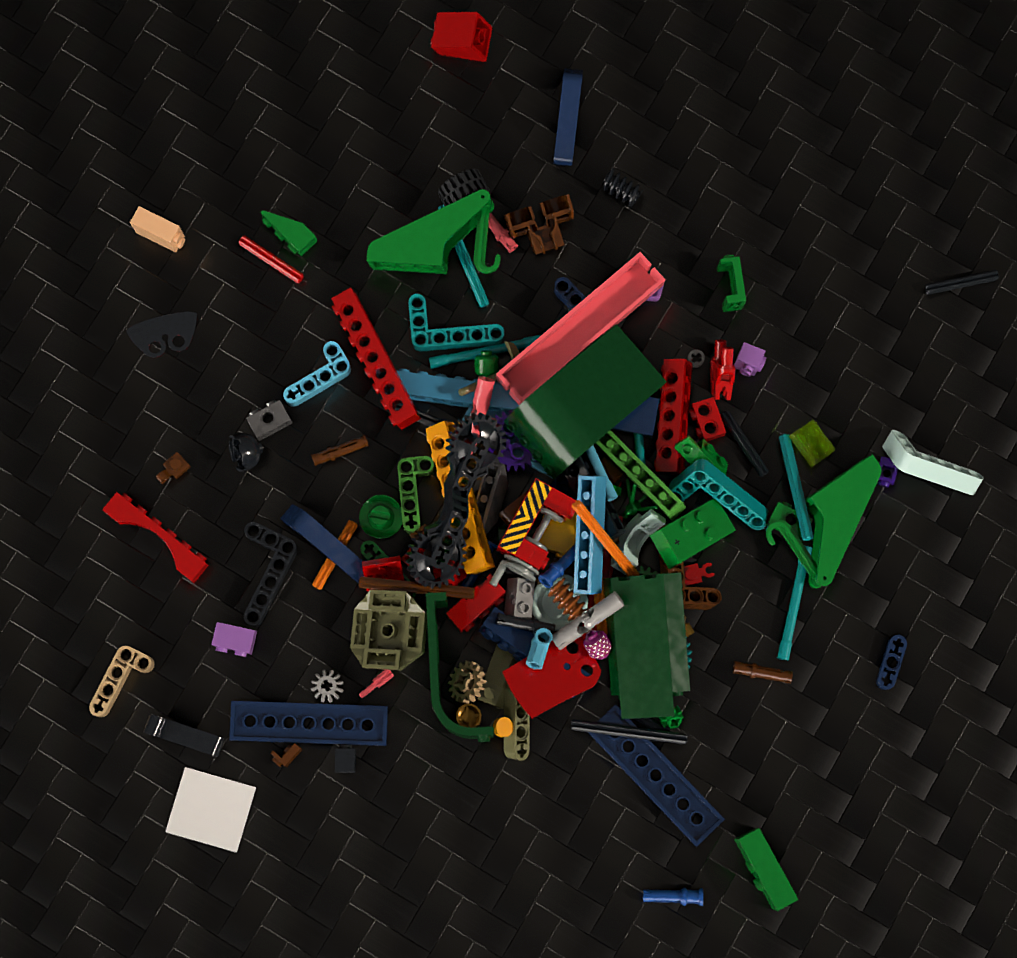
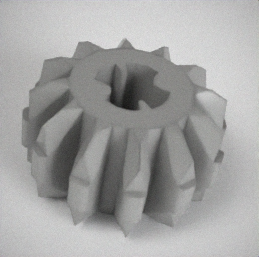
M322 670L323 677L316 673L315 676L319 680L311 681V683L317 685V687H312L311 691H318L314 695L315 698H319L322 695L321 702H325L327 696L328 701L331 703L333 702L332 695L336 699L340 698L336 692L343 693L344 690L338 688V686L343 685L344 682H336L341 676L337 674L333 677V670H330L328 676L326 670ZM328 681V683L332 684V688L329 687L330 691L322 688L325 685L324 682Z

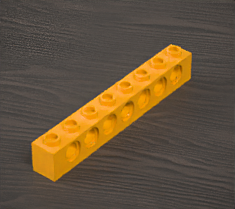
M445 420L426 428V439L431 447V457L437 468L436 474L442 486L441 492L443 497L444 483L450 472V464L447 465L448 460L446 457L450 451L445 449L450 443L446 439H451L452 436L448 432H454L455 430L452 427L455 424ZM471 487L468 494V520L462 531L466 546L463 549L467 551L462 557L467 559V561L462 562L466 574L476 575L494 568L495 565L474 491Z

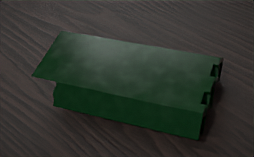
M681 572L603 578L604 597L606 598L615 591L625 605L606 618L607 637L612 643V649L608 655L611 695L619 696L621 719L674 716L673 696H681L683 691H690Z

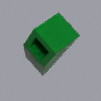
M264 210L261 211L262 222L268 228L272 227L275 230L274 234L281 241L285 240L288 243L287 247L292 253H298L302 256L317 242L316 236L303 223Z

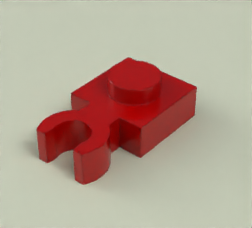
M698 563L684 566L685 587L702 583L701 577L703 576L705 578L713 577L714 573L708 574L705 570L707 567L712 566V563H706L702 568L698 567Z

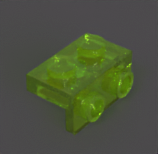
M814 420L809 421L805 426L789 436L811 467L835 451L832 443Z

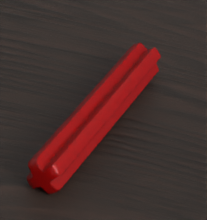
M242 236L238 242L240 246L296 283H300L303 280L304 276L301 272L248 237Z

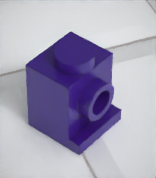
M882 456L879 463L881 475L878 485L889 487V485H894L898 468L890 458ZM889 471L891 475L889 477H885L883 475V472Z

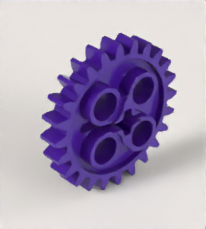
M502 411V417L500 418L495 415V419L498 420L497 423L504 427L506 425L504 420L509 415L506 416L505 412ZM506 432L504 435L508 438L505 442L506 449L501 450L504 457H498L497 459L500 463L507 466V472H509L511 467L514 468L515 472H517L518 467H521L524 471L525 464L532 467L531 460L537 461L533 459L530 451L520 445L519 439L513 432ZM517 438L513 445L510 444L509 439ZM489 448L488 452L493 453L494 449ZM519 449L523 452V456L517 458L513 455V451Z

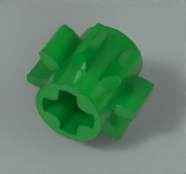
M679 706L674 708V716L659 717L663 727L668 725L672 729L677 728L681 724L684 717Z

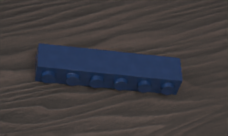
M495 607L478 631L486 639L497 643L501 650L511 653L519 662L528 657L534 634L527 630L496 625L498 612L501 614L505 613ZM565 663L564 669L569 670L571 664ZM581 668L584 676H590L588 672Z

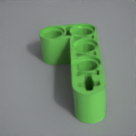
M428 456L403 458L398 463L402 522L404 530L409 534L417 532L421 527L416 477L429 476L433 473L435 468L434 462ZM423 462L431 464L428 470H422L420 466ZM404 464H410L412 469L409 472H404L401 470V467ZM405 483H412L414 485L413 489L405 491L403 489ZM408 501H412L415 503V507L412 510H407L405 504ZM409 515H413V521L417 524L414 525L413 529H410L407 525L410 524Z

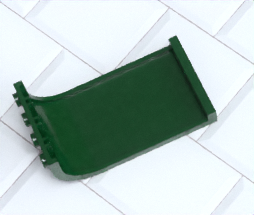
M616 324L533 392L504 420V423L508 430L517 436L520 444L530 451L533 459L543 466L546 474L555 479L599 439L657 392L667 381Z
M446 592L426 593L431 701L434 712L441 724L454 735L467 739H478V742H490V738H494L493 726L463 727L451 721L443 711L441 703L437 609L448 608V599Z

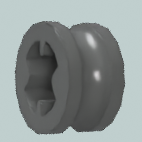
M695 349L689 353L687 360L692 363L693 368H698L702 366L705 356L702 351ZM692 355H693V356L699 355V356H700L699 360H701V361H700V362L696 361V362L694 363V362H692L693 357H691V356H692Z

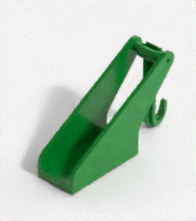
M484 189L476 191L372 241L368 246L366 261L373 270L447 274L450 251L476 227L474 265L481 273H493L500 265L501 256L499 254L496 255L493 266L488 267L485 265L489 215L494 210V203L489 192Z
M873 454L862 459L805 499L807 510L814 520L811 555L786 521L775 520L766 528V538L771 546L775 545L771 534L772 530L778 529L808 572V584L812 588L827 586L832 582L880 478L881 466Z

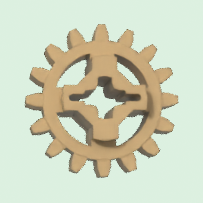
M465 661V664L459 663V668H454L455 674H450L452 681L448 682V684L452 685L449 688V692H452L451 697L455 698L458 702L469 704L470 701L475 702L476 696L481 697L479 692L480 690H485L482 685L487 682L483 680V677L486 676V673L482 672L484 668L473 661Z

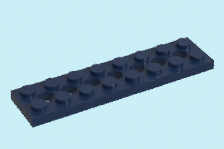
M231 701L229 740L386 746L388 706ZM248 716H254L256 719V723L252 727H248L245 724V719ZM269 716L275 719V725L271 728L265 725V719ZM288 717H292L295 720V725L292 728H286L284 725V721ZM306 718L314 720L313 728L306 729L304 727V720ZM328 718L334 721V726L330 730H326L323 727L324 720ZM346 719H351L354 723L351 730L343 728V722ZM365 720L373 722V728L370 731H365L362 728V723Z
M616 704L598 721L599 723L637 727L630 719H621V710ZM588 732L696 847L725 820L650 740L623 736L613 738L607 734ZM631 741L634 744L632 752L624 751V742ZM640 755H644L648 760L647 765L644 767H640L636 762L637 757ZM652 770L660 771V780L653 781L650 778ZM667 784H671L675 788V792L671 796L664 793V787ZM681 798L688 801V807L685 810L678 808L677 803ZM694 813H699L702 816L700 824L696 825L691 821V816Z

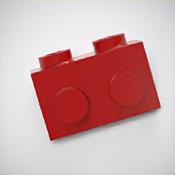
M400 556L362 562L364 577L404 581Z

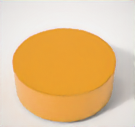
M507 717L497 718L493 723V731L498 737H508L513 732V723Z

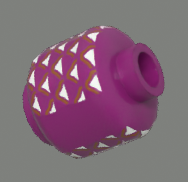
M601 630L588 632L583 641L586 651L594 659L601 660L606 658L612 649V643L606 633Z

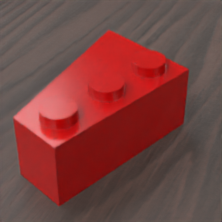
M491 574L486 577L487 579L482 584L474 588V599L462 598L446 613L461 633L464 630L466 632L470 631L475 626L474 622L478 618L484 619L490 614L489 609L494 605L498 607L505 601L503 597L506 596V591L499 583L496 587L489 584L493 577Z

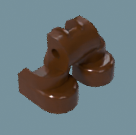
M569 194L539 203L541 212L545 217V226H537L531 206L504 214L503 216L510 235L515 239L516 237L528 234L534 254L542 253L544 255L547 250L553 248L558 250V247L564 246L558 224L574 219V210Z

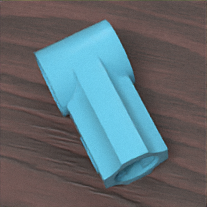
M546 628L537 630L531 642L525 664L534 670L542 669L550 642L552 641V633ZM541 637L546 642H541L538 638Z

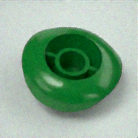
M375 495L369 498L360 510V526L371 537H390L401 528V507L390 496Z

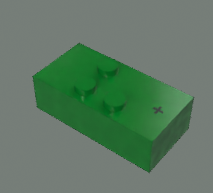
M712 499L651 534L650 538L667 567L671 569L736 531L721 504L716 499Z
M753 828L734 839L746 860L747 868L755 877L753 882L758 891H763L772 910L779 911L799 900L760 828Z

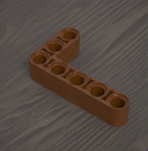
M666 515L663 516L670 523L673 522ZM659 553L660 574L681 572L684 609L708 610L720 603L722 596L719 590L715 588L685 587L683 562L669 569Z

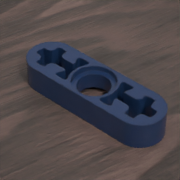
M895 635L889 639L876 680L878 687L883 690L891 689L896 683L907 647V641L901 635ZM897 639L902 644V647H898L896 653H900V656L889 653V651H894L895 645L893 641H897ZM889 657L896 659V667H888L886 661ZM884 669L887 671H894V675L892 673L889 674L888 680L891 681V683L887 684L886 686H884V682L881 681V678H885L887 675V672L883 671Z

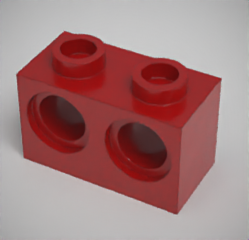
M714 397L692 403L689 415L691 420L696 422L697 428H695L698 439L701 438L707 442L726 434ZM701 407L706 408L708 415H701L698 409ZM711 425L714 428V433H707L705 426Z

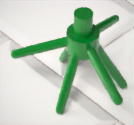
M628 478L625 480L629 503L626 505V510L622 513L623 518L628 519L631 515L635 516L637 513L645 514L650 509H658V506H641V503L647 498L646 495L642 496L638 501L634 500L637 484H633L631 492L630 481Z

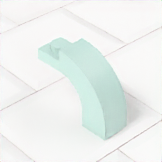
M652 509L644 515L638 513L626 525V533L618 538L620 542L617 544L618 548L634 567L638 566L639 552L646 539L665 525L666 518ZM611 557V566L626 575L619 564Z

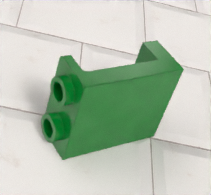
M727 255L720 259L717 267V272H729L732 295L726 296L723 302V312L742 310L746 303L740 256Z

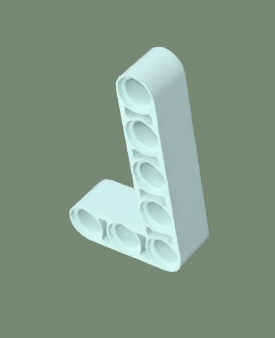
M891 430L882 446L899 470L969 495L975 494L984 479L982 475L973 470L916 451L907 437L896 430Z

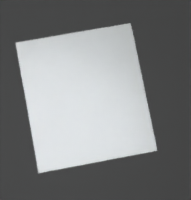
M185 767L165 832L237 852L256 787Z

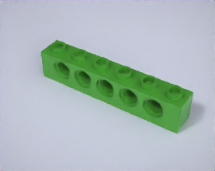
M611 430L595 443L671 521L675 520L686 509L684 503Z

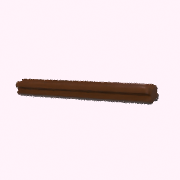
M360 577L359 587L365 589L407 591L424 595L426 593L446 592L447 597L474 599L475 589L471 587L441 585V588L434 586L432 589L428 585L424 587L421 583L372 577Z

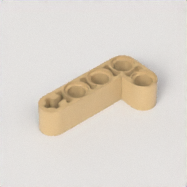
M129 646L120 647L90 703L89 710L91 714L98 717L107 716L131 669L134 668L140 672L149 673L154 668V660L150 656ZM126 650L131 652V657L128 660H124L122 656ZM145 658L148 659L149 664L147 668L141 669L140 661ZM116 668L122 669V675L119 678L114 677V670ZM108 685H111L113 693L107 696L104 690ZM100 697H103V698L109 699V700H108V702H106V701L100 699ZM101 705L104 708L103 711H98L96 706Z

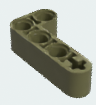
M507 684L504 689V717L512 721L513 732L508 737H504V754L508 758L523 761L529 755L530 716L516 700Z

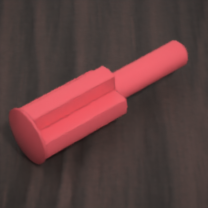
M384 670L372 680L373 683L364 689L359 696L364 698L376 687L380 688L395 676L391 670Z

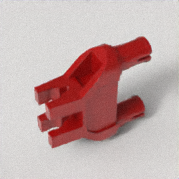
M715 340L714 356L710 362L711 395L714 396L715 400H720L721 391L726 400H731L736 367L733 365L734 348L726 347V340Z

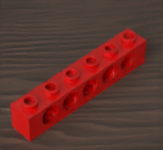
M664 359L661 373L667 382L660 388L661 402L658 406L660 418L657 423V457L654 461V467L656 469L655 472L662 475H679L685 470V459L675 449V444L687 437L692 363L687 359ZM677 376V381L673 383V379ZM676 395V399L671 402L672 397ZM674 413L675 416L673 420L670 421V416ZM673 432V437L669 439V434ZM672 451L671 456L667 458L668 452Z

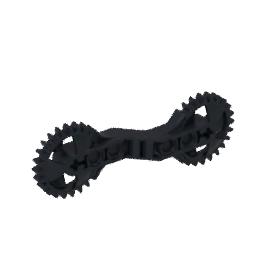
M479 412L478 415L472 413L471 417L464 415L465 421L458 419L459 425H452L455 429L454 432H448L452 437L451 439H446L450 445L445 447L446 450L450 451L446 455L450 464V472L444 483V508L438 521L424 527V534L418 531L419 538L412 537L414 544H408L411 551L405 552L410 557L405 560L409 564L406 569L411 572L410 576L424 587L428 585L432 589L434 586L441 588L442 583L448 586L449 579L454 582V575L460 576L458 569H464L461 562L467 561V559L462 557V555L467 553L463 549L466 546L462 531L468 520V494L474 481L488 474V467L494 470L493 463L500 464L497 458L504 457L501 450L506 449L502 445V443L507 441V439L502 437L506 434V432L501 430L503 426L497 423L498 420L488 414L485 415ZM478 422L480 435L471 433L472 423ZM459 435L465 437L463 441L458 439ZM492 448L494 449V452L490 453L488 452V449ZM418 549H425L424 554L417 552ZM449 560L455 561L454 565L448 564ZM433 567L441 569V577L435 578Z

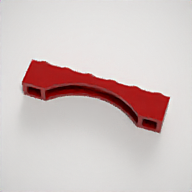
M116 492L102 510L119 524L141 526L157 534L170 549L175 561L176 570L195 583L209 566L205 563L207 559L199 552L195 555L190 551L192 547L184 540L181 543L176 540L175 537L177 535L169 528L166 531L161 528L162 523L154 516L151 519L146 516L147 511L139 504L137 507L132 505V499L125 493L120 495Z

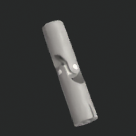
M614 591L587 612L581 614L554 633L552 641L559 650H562L592 629L596 624H599L625 606L622 599ZM580 622L584 623V626L579 627L578 625Z

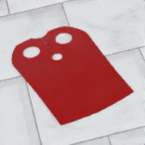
M581 637L573 641L579 647L578 652L575 654L569 653L567 646L559 650L554 642L551 641L541 670L529 668L525 664L526 657L502 671L514 697L531 719L592 688L597 683L601 668L596 659L591 658L586 651ZM565 663L571 664L569 670L564 669ZM583 665H590L592 667L593 673L591 676H584L582 674L581 668Z

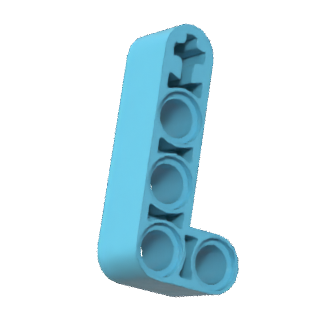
M330 341L323 347L324 355L329 362L328 364L284 390L283 397L289 406L295 407L350 374V363L338 343ZM330 348L337 349L335 355H329L327 352ZM346 364L347 368L345 371H338V365ZM325 373L331 375L327 381L321 380V376ZM307 383L314 384L312 390L307 391L304 389ZM299 388H301V391L304 395L301 396V393L298 390ZM293 393L296 399L290 398V394Z

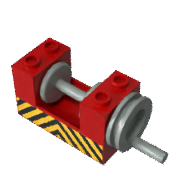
M536 478L496 551L502 553L506 561L502 560L489 584L496 587L506 568L525 579L535 582L536 578L534 575L538 576L539 569L543 571L550 559L546 557L549 553L547 548L539 540L550 520L562 523L567 518L572 519L575 514L572 504L577 500ZM540 512L544 517L533 537H528L527 534Z

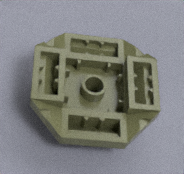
M370 590L366 597L355 607L350 648L359 660L362 668L402 671L424 654L427 612L407 591ZM392 627L393 632L389 636V629Z

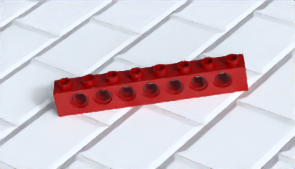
M350 287L331 298L334 303L332 309L337 316L340 315L342 319L340 324L344 331L348 330L350 334L348 340L353 347L356 346L358 350L356 355L360 362L365 363L366 368L364 370L369 379L372 377L375 383L372 386L377 394H381L383 399L380 401L384 409H389L391 413L389 419L393 426L397 425L402 430L420 420L421 417L357 294ZM353 309L352 314L347 315V312ZM361 325V328L355 331L356 326ZM370 340L369 344L363 347V343ZM374 356H378L375 362H371ZM382 372H386L383 378H379ZM394 387V391L391 394H387V391ZM403 403L401 409L395 410L398 404Z

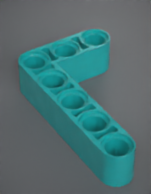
M413 294L409 298L412 345L417 351L491 346L501 344L504 340L505 331L499 324L428 330L425 298L421 294ZM415 301L423 303L419 308L413 307L412 304ZM422 319L424 323L421 326H416L414 321ZM493 331H499L501 333V336L499 338H493L491 336V333ZM478 332L482 334V338L475 340L472 338V335ZM456 334H461L464 338L458 342L453 337ZM437 336L445 338L442 343H437L434 339ZM419 337H423L426 340L422 345L416 344L415 341Z
M705 459L696 460L669 483L668 488L682 502L699 488H702L752 529L762 530L766 525L768 509Z

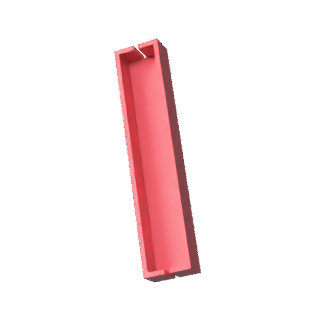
M639 252L497 372L495 379L506 391L510 389L509 395L520 405L547 380L616 324L618 325L658 291L665 283L664 277L655 267L651 269L649 274L648 271L652 264Z

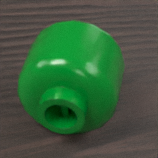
M483 350L481 354L475 356V373L477 375L488 377L499 372V357L492 354L491 350Z

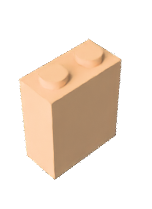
M140 206L138 207L130 221L137 234L175 253L178 248H182L185 236L178 225Z

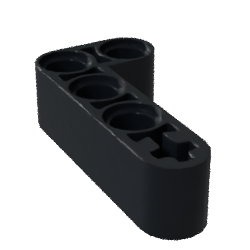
M149 714L143 731L146 734L216 757L219 756L225 739L153 714Z

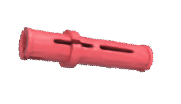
M490 213L488 227L494 233L495 239L503 244L508 253L513 252L518 247V244L508 234L509 231L504 229L495 216Z

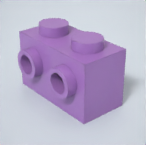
M744 342L734 366L737 370H740L741 374L749 377L751 375L754 376L764 366L767 358L764 357L765 350Z
M217 622L211 645L216 647V651L227 653L228 650L235 651V655L246 657L247 654L252 655L257 632Z

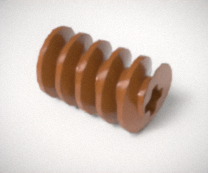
M563 578L550 589L548 597L555 596L552 602H560L557 608H565L562 614H570L567 619L570 622L589 608L582 609L585 602L578 603L580 596L573 597L574 590L568 591L570 583L563 585L566 579Z

